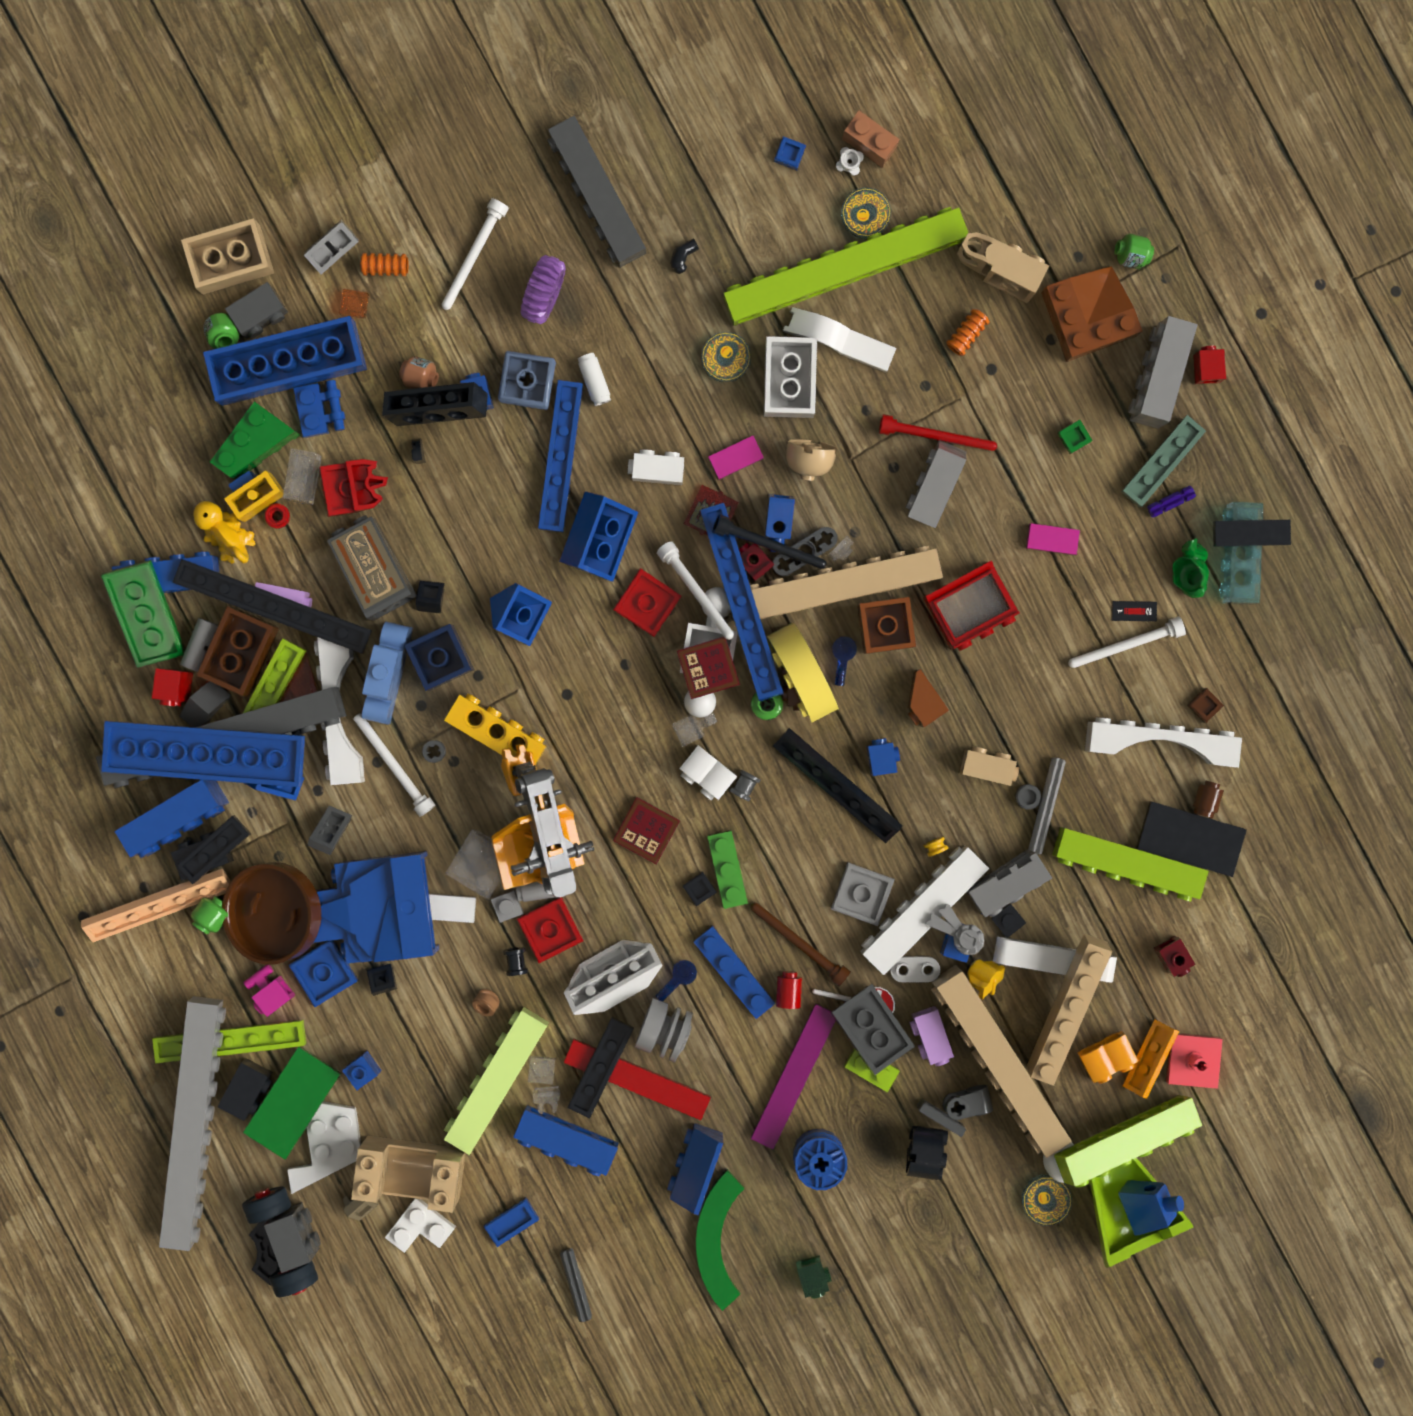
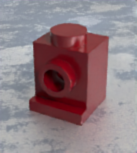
M747 542L739 549L745 571L754 582L773 568V562L757 544L750 545ZM751 555H755L758 557L757 564H751L749 562V557Z

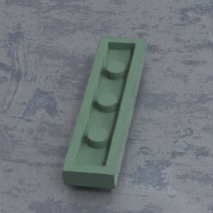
M1186 415L1121 492L1139 508L1142 507L1206 430Z

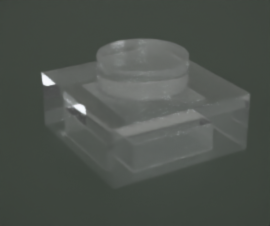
M846 536L828 556L834 562L839 558L844 561L853 551L850 546L854 542Z
M531 1056L528 1082L553 1085L556 1058Z

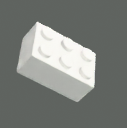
M766 337L764 417H814L817 338Z

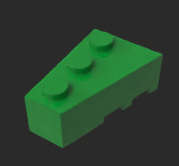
M254 401L210 463L236 480L301 435Z

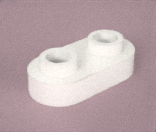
M902 956L890 969V973L898 982H932L940 974V965L930 956ZM901 966L907 967V972L905 974L899 973V968ZM925 966H932V972L925 974Z

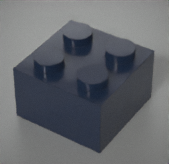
M448 624L404 645L425 691L433 690L474 671L458 633L452 624Z

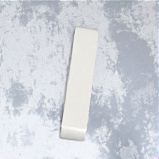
M997 937L993 962L1066 975L1077 949ZM1110 956L1100 981L1113 982L1117 957Z

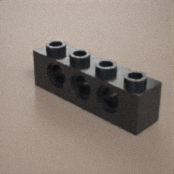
M475 382L384 392L382 416L396 426L484 418L487 412L488 393Z

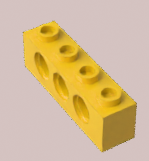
M467 693L466 697L463 695L458 696L444 721L501 755L502 749L509 748L511 755L515 756L517 751L513 748L512 742L514 738L521 737L525 741L526 751L533 753L535 765L537 764L547 747L543 743L545 740L543 737L534 732H531L530 735L522 731L523 726L512 719L509 722L500 718L502 713L491 706L488 709L478 705L480 700ZM474 711H478L482 715V722L477 726L470 722V715ZM500 724L503 727L504 734L501 738L492 736L491 728L493 725Z

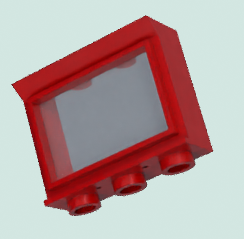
M992 560L923 597L951 650L958 648L959 651H962L972 645L970 640L977 636L983 639L993 634L992 628L999 624L1005 627L1015 622L1014 616L1020 613L998 575Z

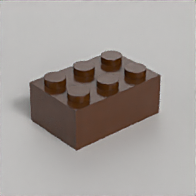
M227 606L196 676L241 696H250L279 631V627L236 608Z

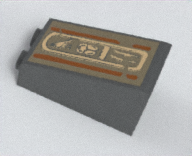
M365 515L356 519L353 522L354 526L346 530L343 527L334 531L331 534L332 538L327 541L366 619L375 621L416 598L417 594L376 519L372 516L368 518Z

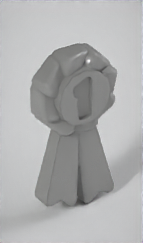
M949 904L945 906V909L938 910L946 921L935 914H931V920L926 922L928 926L953 936L955 948L963 955H975L984 946L983 932L975 925H962Z

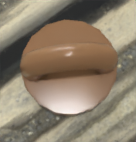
M482 989L475 996L472 1006L479 1014L492 1016L497 1010L500 1001L494 992Z

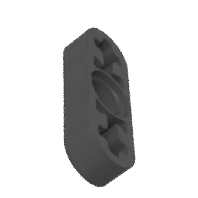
M823 527L792 547L798 549L801 545H808L812 549V555L819 557L836 545L837 534L832 528ZM821 533L831 534V544L822 543L818 546L821 551L817 553L815 545L809 540L814 538L816 543L822 538ZM779 554L773 560V570L777 575L785 577L807 563L797 560L800 564L796 566L794 561L788 565L789 570L785 572L784 569L779 570L777 568L780 564L779 559L782 558L784 561H787L791 557Z

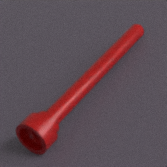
M883 414L881 417L879 434L889 436L890 433L899 432L989 451L997 449L995 441L897 422V419H893L891 415Z

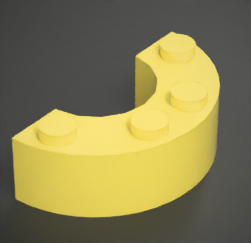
M791 623L766 636L778 668L783 666L787 673L783 677L789 689L794 687L800 699V703L797 706L802 716H808L811 722H814L839 709L816 659L796 625Z

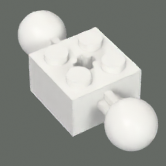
M714 587L705 592V595L722 618L731 612L724 588ZM704 609L703 611L707 615L706 626L688 623L684 649L724 637ZM733 631L734 636L732 639H726L732 660L738 631ZM688 691L684 698V705L689 714L702 718L713 712L716 706V697L714 693L691 700Z

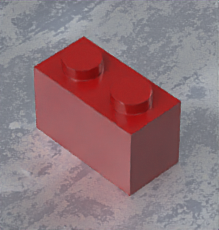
M156 668L152 699H159L160 705L181 706L182 702H187L189 697H191L194 672Z

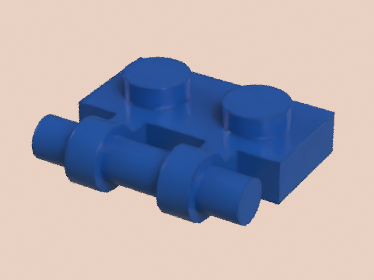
M336 380L326 381L327 391L322 393L318 383L293 388L304 438L329 434L327 425L329 423H334L335 431L345 430L343 422L345 414L344 411H341L339 401L341 393L340 389H337ZM325 401L330 402L332 412L325 415L323 404Z

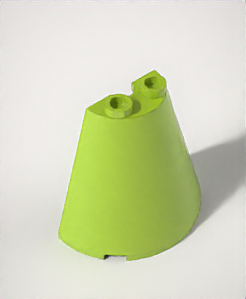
M1137 1158L1132 1159V1163L1127 1166H1117L1111 1169V1173L1106 1176L1094 1177L1089 1180L1103 1263L1106 1268L1130 1258L1131 1255L1193 1228L1191 1221L1182 1211H1179L1168 1227L1141 1235H1134L1118 1192L1128 1180L1157 1182Z

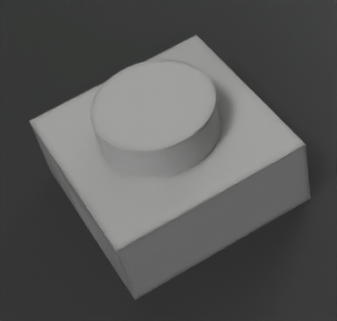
M515 890L491 899L500 923L524 913Z

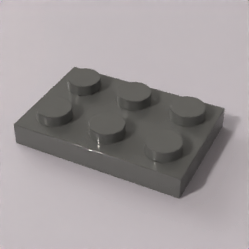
M873 984L868 985L830 1012L872 1075L878 1074L915 1047Z

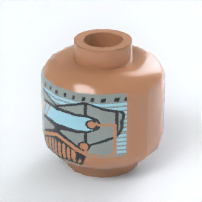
M415 356L405 360L399 372L402 383L410 389L436 386L439 378L436 366L432 361Z

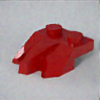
M360 459L319 467L328 517L353 514L372 509L383 500L382 496L376 494L374 489L386 486L388 477L374 476L372 474V470L377 467V461Z

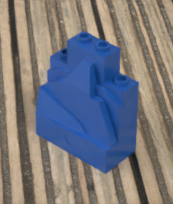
M427 851L335 863L334 868L331 869L333 884L336 883L337 887L316 890L321 904V925L314 943L344 939V943H341V954L343 958H346L347 964L433 956L440 948L439 944L435 945L425 857L428 856Z

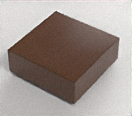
M1204 688L1187 706L1204 723H1207L1224 705L1208 688Z

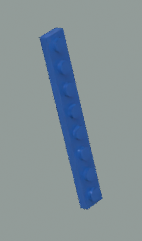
M721 503L700 510L758 699L762 701L782 695L783 690L735 536L729 534V536L724 535L721 537L712 533L717 516L721 514L728 517L725 504Z

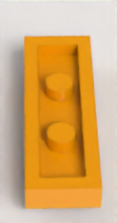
M1154 1019L1137 1055L1138 1062L1129 1071L1123 1087L1143 1098H1148L1179 1033L1178 1030Z

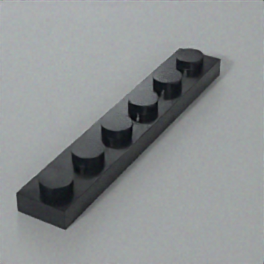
M790 728L773 745L775 749L885 844L903 826Z

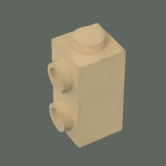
M972 746V750H964L959 774L1011 786L1012 781L1016 782L1019 767H1016V761L1010 760L1011 755L996 752V756L986 754L987 749Z

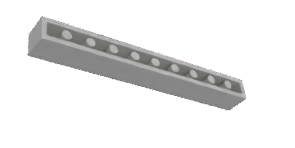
M193 996L187 1002L159 1248L190 1251L194 1243H198L200 1237V1227H197V1221L201 1218L203 1212V1203H200V1195L204 1194L206 1179H202L203 1170L207 1169L209 1155H206L205 1152L212 1136V1131L208 1130L209 1121L213 1120L215 1107L211 1106L212 1097H215L217 1091V1082L214 1081L215 1072H218L220 1066V1057H217V1049L222 1045L223 1033L220 1032V1024L224 1023L226 1008H222L223 1000Z

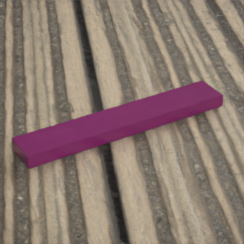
M815 1003L751 1135L752 1140L774 1149L836 1021L830 1013L832 1012L831 1010Z

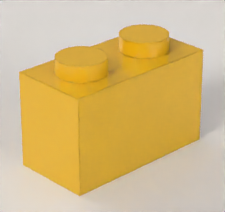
M264 471L224 499L237 519L246 522L285 496L286 493L273 474Z

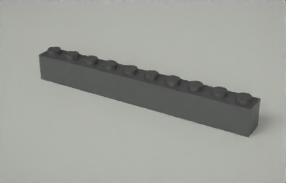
M332 687L196 728L292 735V732L301 730V734L315 731V725L324 723L325 727L339 724V718L346 717L347 715L339 687ZM102 755L96 757L104 786L113 785L114 789L129 785L128 780L137 778V782L152 778L149 775L102 772Z

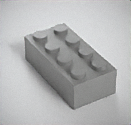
M1168 316L1162 322H1159L1156 327L1152 328L1149 336V341L1152 342L1150 351L1145 352L1142 360V365L1145 366L1143 375L1138 376L1135 385L1138 393L1136 399H1132L1128 413H1131L1130 421L1156 429L1170 422L1198 324Z

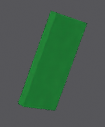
M151 560L105 572L101 575L137 668L184 655V645Z
M298 1047L243 1133L286 1160L338 1080L341 1072L302 1047Z

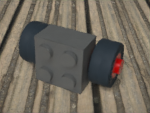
M284 1186L262 1189L254 1193L255 1196L243 1202L242 1208L249 1224L268 1220L264 1227L280 1268L269 1277L275 1296L285 1297L300 1294L318 1280V1274L312 1259L320 1249L319 1235L316 1231L313 1232L310 1224L312 1217L309 1209L304 1208L303 1202L291 1206V1201Z

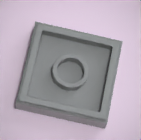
M847 862L831 909L878 926L895 879Z

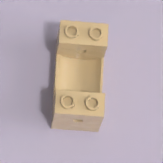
M367 1136L358 1148L351 1200L377 1203L382 1194L428 1200L427 1210L453 1213L460 1198L466 1153L457 1147Z

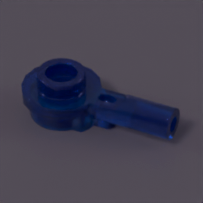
M849 637L836 639L832 646V653L838 660L835 677L836 686L844 687L848 660H851L857 652L855 641Z
M689 960L677 962L673 967V978L655 995L656 998L664 1001L680 984L688 985L692 983L697 976V969L694 963Z

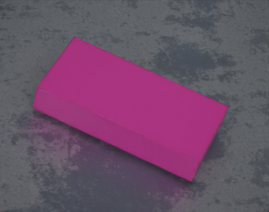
M754 436L746 438L708 457L719 480L764 459Z
M1030 523L1026 549L1077 555L1080 530Z

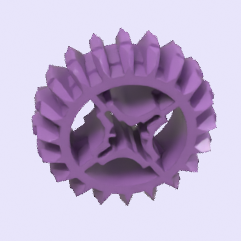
M545 255L540 258L536 267H534L522 299V317L538 324L544 323L549 318L564 280L566 270L564 262L559 261L558 258Z

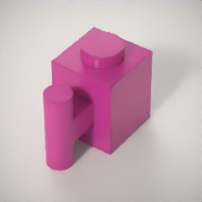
M270 965L263 966L243 982L249 990L256 984L261 989L252 997L255 1001L253 1005L260 1014H265L266 1017L295 996L281 976L270 982L267 976L274 971Z

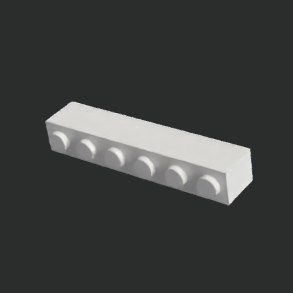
M964 846L962 849L957 847L949 855L951 860L945 866L939 865L931 874L933 878L927 884L925 882L920 884L914 891L916 895L910 901L905 900L896 909L899 913L893 919L887 918L879 926L881 931L875 937L869 936L862 943L863 949L860 952L883 975L931 928L926 924L927 921L931 920L930 915L935 914L941 918L942 915L938 910L945 909L947 904L952 907L989 869L967 846Z

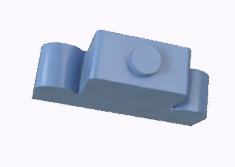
M387 621L384 623L380 635V643L373 646L362 694L367 695L362 710V719L390 725L407 656V650L404 645L411 640L412 627Z

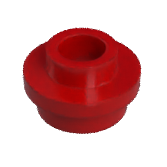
M272 504L265 511V521L272 528H283L290 521V512L282 504ZM276 512H281L282 518L279 521L274 519Z

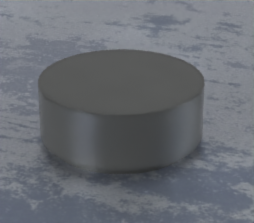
M1025 784L1017 789L1015 801L1021 808L1033 809L1039 805L1041 793L1037 787Z

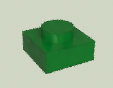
M1081 420L1076 421L1057 433L1069 454L1093 441Z

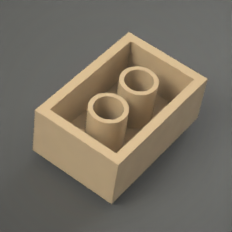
M254 218L181 240L195 288L202 294L274 274L261 226Z

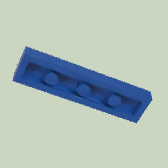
M713 925L693 941L755 1019L775 1004L774 1000Z

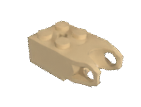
M977 232L968 233L957 252L958 258L964 265L985 276L983 282L1025 303H1028L1035 295L1049 268V265L1045 264V260L1036 255L1029 256L1023 253L1022 249L1015 244L1009 243L1007 245ZM972 238H976V239L980 240L981 243H979V242H977V241H969V240L972 239ZM968 246L974 247L977 252L971 251ZM963 250H964L965 254H966L969 258H971V260L966 259V258L963 256Z

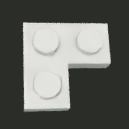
M415 1198L385 1238L404 1253L419 1234L440 1248L456 1226L437 1211L427 1210L428 1204L421 1199Z

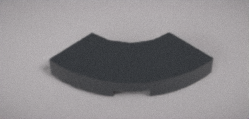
M265 1220L259 1222L249 1234L255 1242L257 1249V1258L252 1271L271 1286L269 1277L280 1268L264 1224L268 1221Z

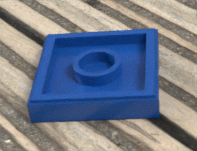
M334 940L325 942L289 965L314 1007H317L358 981L353 970L346 963V959L342 957L341 951Z

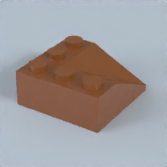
M1112 266L1048 285L1041 292L1066 362L1135 338L1143 332L1134 306Z

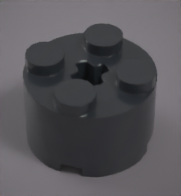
M912 1125L909 1134V1140L911 1141L909 1148H907L906 1156L907 1176L942 1180L943 1168H946L947 1153H944V1146L947 1145L948 1131Z

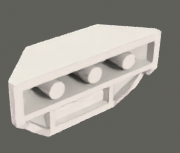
M621 940L579 964L569 986L564 991V995L574 1015L605 1012L647 988L663 965L651 943Z

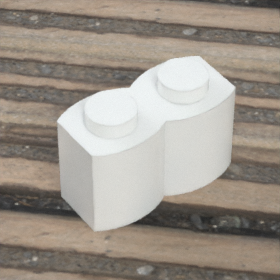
M699 745L679 768L683 771L680 776L691 785L697 782L703 787L700 792L710 800L714 797L719 800L737 777Z

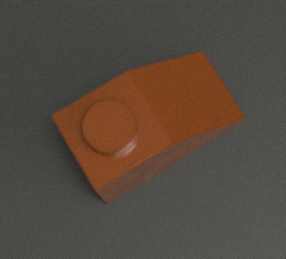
M921 669L916 670L913 673L908 708L911 712L908 713V716L915 726L920 724L921 727H926L949 711V709Z

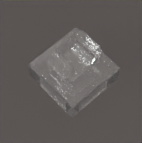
M559 1086L535 1088L533 1091L534 1104L539 1103L538 1112L543 1114V1105L546 1103L552 1105L553 1113L557 1111V1101L560 1098Z

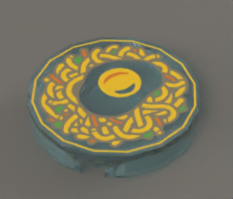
M861 188L852 192L843 203L841 212L844 227L852 235L862 239H867L876 233H882L889 224L891 217L889 201L883 193L873 188Z
M722 332L715 334L707 340L702 350L701 359L704 370L711 378L719 382H733L744 376L748 370L751 353L748 344L742 337L735 333Z
M1039 1175L1032 1178L1023 1190L1022 1206L1027 1216L1033 1222L1043 1226H1052L1062 1222L1068 1216L1072 1207V1195L1065 1183L1055 1181L1050 1175Z

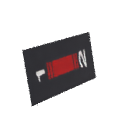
M1113 601L1112 621L1157 622V602Z

